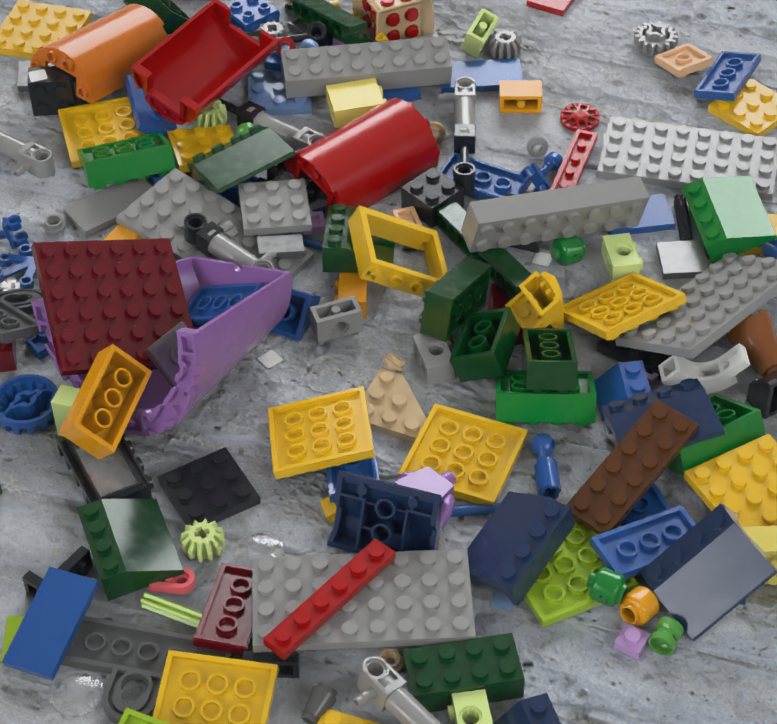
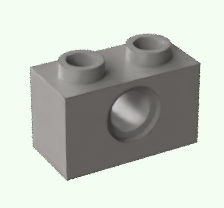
M355 295L310 307L311 329L318 343L363 331L362 309Z
M424 334L413 335V353L426 384L431 385L455 379V371L449 361L452 355L449 340L443 342Z

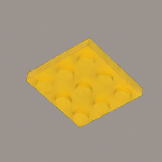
M749 78L735 101L715 100L708 105V112L745 134L764 136L777 126V93Z
M223 124L215 127L200 126L193 129L167 131V139L171 143L177 168L181 172H190L187 162L191 161L194 155L202 152L206 154L212 151V146L219 143L224 145L230 142V138L234 136L231 126Z

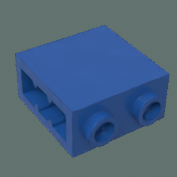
M236 0L227 5L231 8L230 23L243 30V32L256 31L260 24H266V21L273 22L275 20L277 23L279 22L280 12L278 8L267 0Z

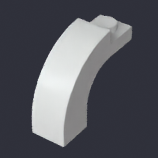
M739 343L719 358L709 362H692L684 357L672 355L658 365L662 384L665 386L679 384L684 379L697 378L705 388L706 393L711 394L738 383L736 375L750 366L746 347Z

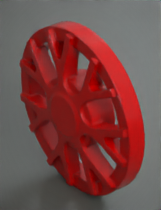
M581 102L565 106L560 113L561 124L566 129L574 132L577 129L593 130L600 121L598 110L590 104Z

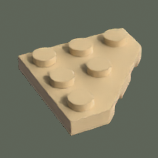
M380 368L365 392L372 431L414 444L427 418L403 374Z

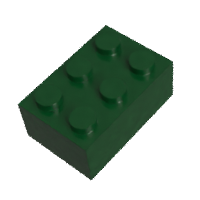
M510 307L466 315L449 360L460 382L477 381L491 377L497 378L505 375L520 331V327Z

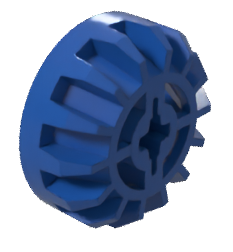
M25 374L13 377L0 385V424L2 429L9 432L13 430V433L21 435L23 430H27L29 435H33L34 429L40 428L44 431L48 428L47 423L53 424L55 419L51 401L58 391L54 382L41 375ZM46 410V412L40 416V412Z

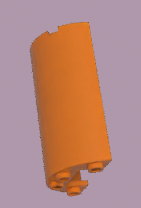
M129 4L39 49L32 57L30 67L48 66V63H51L76 77V96L93 104L126 86L124 79L127 74L132 75L131 66L170 34H166L162 27L165 24L152 10L143 5Z

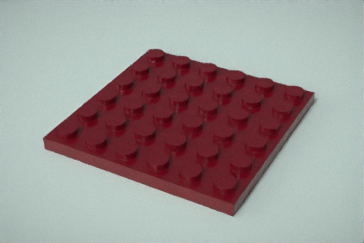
M170 238L33 242L31 246L61 376L88 374L98 352L112 344L148 369L157 370V367L144 350L182 321L187 328L193 329Z

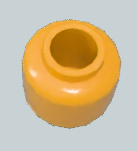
M637 586L622 597L621 604H619L620 616L626 623L641 627L652 620L659 612L658 598L650 589Z

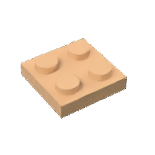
M687 43L655 55V63L680 78L713 65V57Z

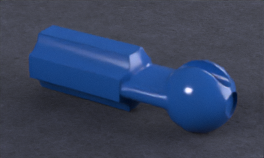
M540 433L533 437L531 441V450L538 456L537 462L534 465L538 495L556 499L561 492L557 461L551 457L555 449V441L549 434Z

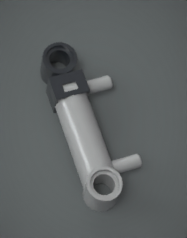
M190 213L185 217L184 239L187 243L196 245V249L207 257L213 254L221 261L236 263V266H239L241 270L243 265L274 269V265L271 262L276 257L274 250H269L258 259L224 235L234 227L231 221L228 220L219 226L213 221L207 224L206 217L200 213Z

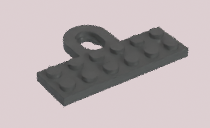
M17 288L0 292V343L8 344L16 339H30L34 335L44 333V331L39 332L36 319L29 316L34 314L31 301L43 298L41 290Z
M84 616L61 665L110 674L102 695V704L108 719L118 724L126 707L148 716H153L168 650L232 659L234 653L193 646V635ZM133 680L145 681L148 684V688L139 696L136 702L127 704L122 700V689L125 684Z

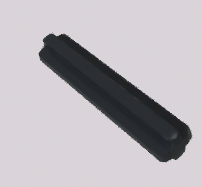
M676 194L673 202L680 241H690L693 239L687 200L684 194Z

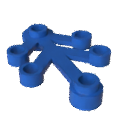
M20 245L18 248L19 255L9 252L1 253L0 266L8 267L13 263L19 264L5 270L0 268V283L4 279L26 270L24 276L19 280L20 288H34L33 278L37 271L31 245Z

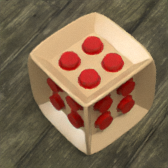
M352 0L353 12H356L358 16L361 15L363 20L367 22V28L360 31L368 34L369 38L376 42V35L381 32L387 36L389 41L411 39L434 33V6L432 0Z

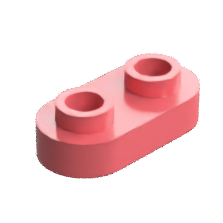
M183 567L185 574L165 579L163 582L149 584V587H146V589L151 592L184 595L190 593L195 588V575L191 569Z

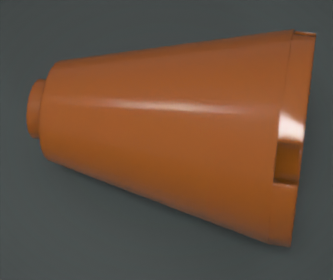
M761 309L758 310L760 314H750L732 328L729 333L727 332L726 336L734 346L740 343L746 347L750 364L762 377H765L777 370V335L771 315L767 310Z

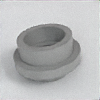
M534 136L527 143V151L533 157H541L548 150V143L541 136ZM536 146H541L539 149L535 150Z
M52 214L45 218L43 228L46 233L56 235L65 230L66 223L60 215Z

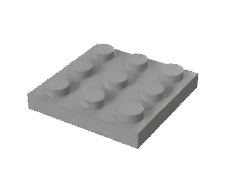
M305 179L238 184L244 236L312 231Z

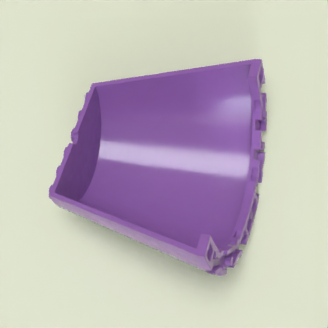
M195 256L177 260L176 264L187 306L201 286L264 283L265 286L203 326H194L193 329L183 327L176 330L178 363L180 366V371L175 375L174 379L177 385L171 388L158 369L151 370L152 374L124 432L137 436H151L155 433H162L180 422L283 319L291 299L293 284L291 272L251 265H243L241 270L233 262ZM43 298L31 301L39 332L45 331L49 342L44 345L48 353L53 357L54 365L60 374ZM87 374L65 375L61 377L64 381L70 379L73 387L80 389Z

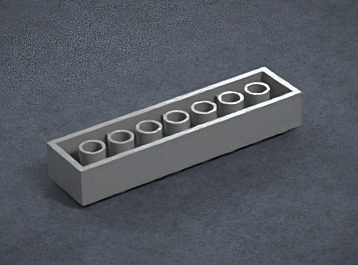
M446 36L281 50V70L286 98L326 95V85L375 78L378 86H382V90L451 84L452 62Z
M636 176L469 202L461 232L469 252H484L488 249L507 248L520 244L527 245L532 242L550 241L562 237L570 238L574 235H589L594 232L612 231L625 227L632 228L638 226L650 196L641 177Z

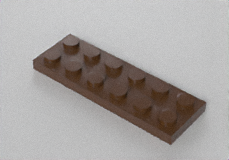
M656 399L566 504L571 507L573 518L598 535L617 528L699 430V424Z

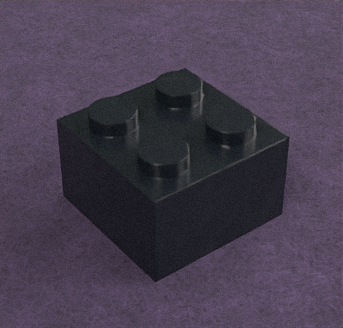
M56 66L28 68V72L45 69L48 78L31 82L28 74L27 84L34 116L59 115L58 109L76 106V93L71 74Z
M434 167L401 187V207L414 206L419 219L431 228L437 226V221L442 219L437 215L436 209L453 202H457L464 208V187Z

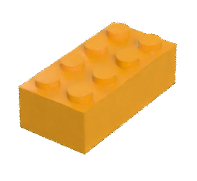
M114 344L98 352L58 433L98 460L114 453L152 371Z

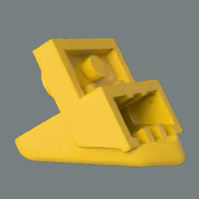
M535 271L519 285L522 291L505 306L511 308L521 328H546L551 324L555 329H563L565 326L563 294L554 275L543 271L539 274Z

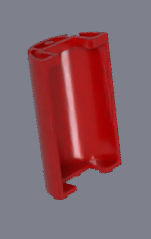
M212 0L132 65L131 72L137 88H142L146 94L144 99L159 115L175 124H190L277 49L279 40L264 30L260 32V42L252 38L243 30L230 23L231 8L219 0Z
M391 98L296 152V155L285 160L284 166L296 179L304 177L306 173L328 196L325 209L328 213L329 205L344 204L355 208L360 205L369 208L430 168L437 167L440 150L430 129L428 119L423 117L411 102H406L399 98Z

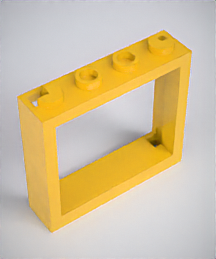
M360 205L348 220L357 268L361 279L423 297L425 290L433 286L448 271L436 230ZM371 235L423 251L429 275L376 259Z

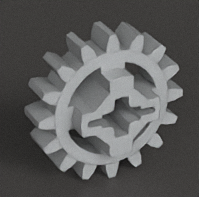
M650 21L647 24L643 22V25L637 26V30L634 31V44H637L638 49L643 48L644 53L651 51V55L655 52L660 54L663 51L666 52L675 48V45L678 44V31H674V26L668 27L669 23L661 24V21L657 23Z

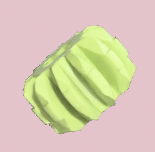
M217 100L193 121L194 126L215 127L220 124H227V109L220 100Z
M205 518L203 522L198 523L194 519L193 526H185V532L181 533L180 539L184 555H188L190 561L198 558L201 564L204 559L212 562L213 556L220 557L221 550L225 548V538L222 527H218L216 521L208 523Z

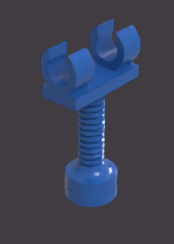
M550 152L544 158V165L540 169L533 162L526 166L519 175L523 181L527 177L532 181L535 188L531 192L548 190L551 188V185L545 176L549 171H556L561 166L563 158L557 152Z
M18 215L2 218L3 230L0 231V240L8 239L12 249H16V247L22 244H29L27 232L20 231L15 235L13 231H18L22 228L20 224L22 221Z

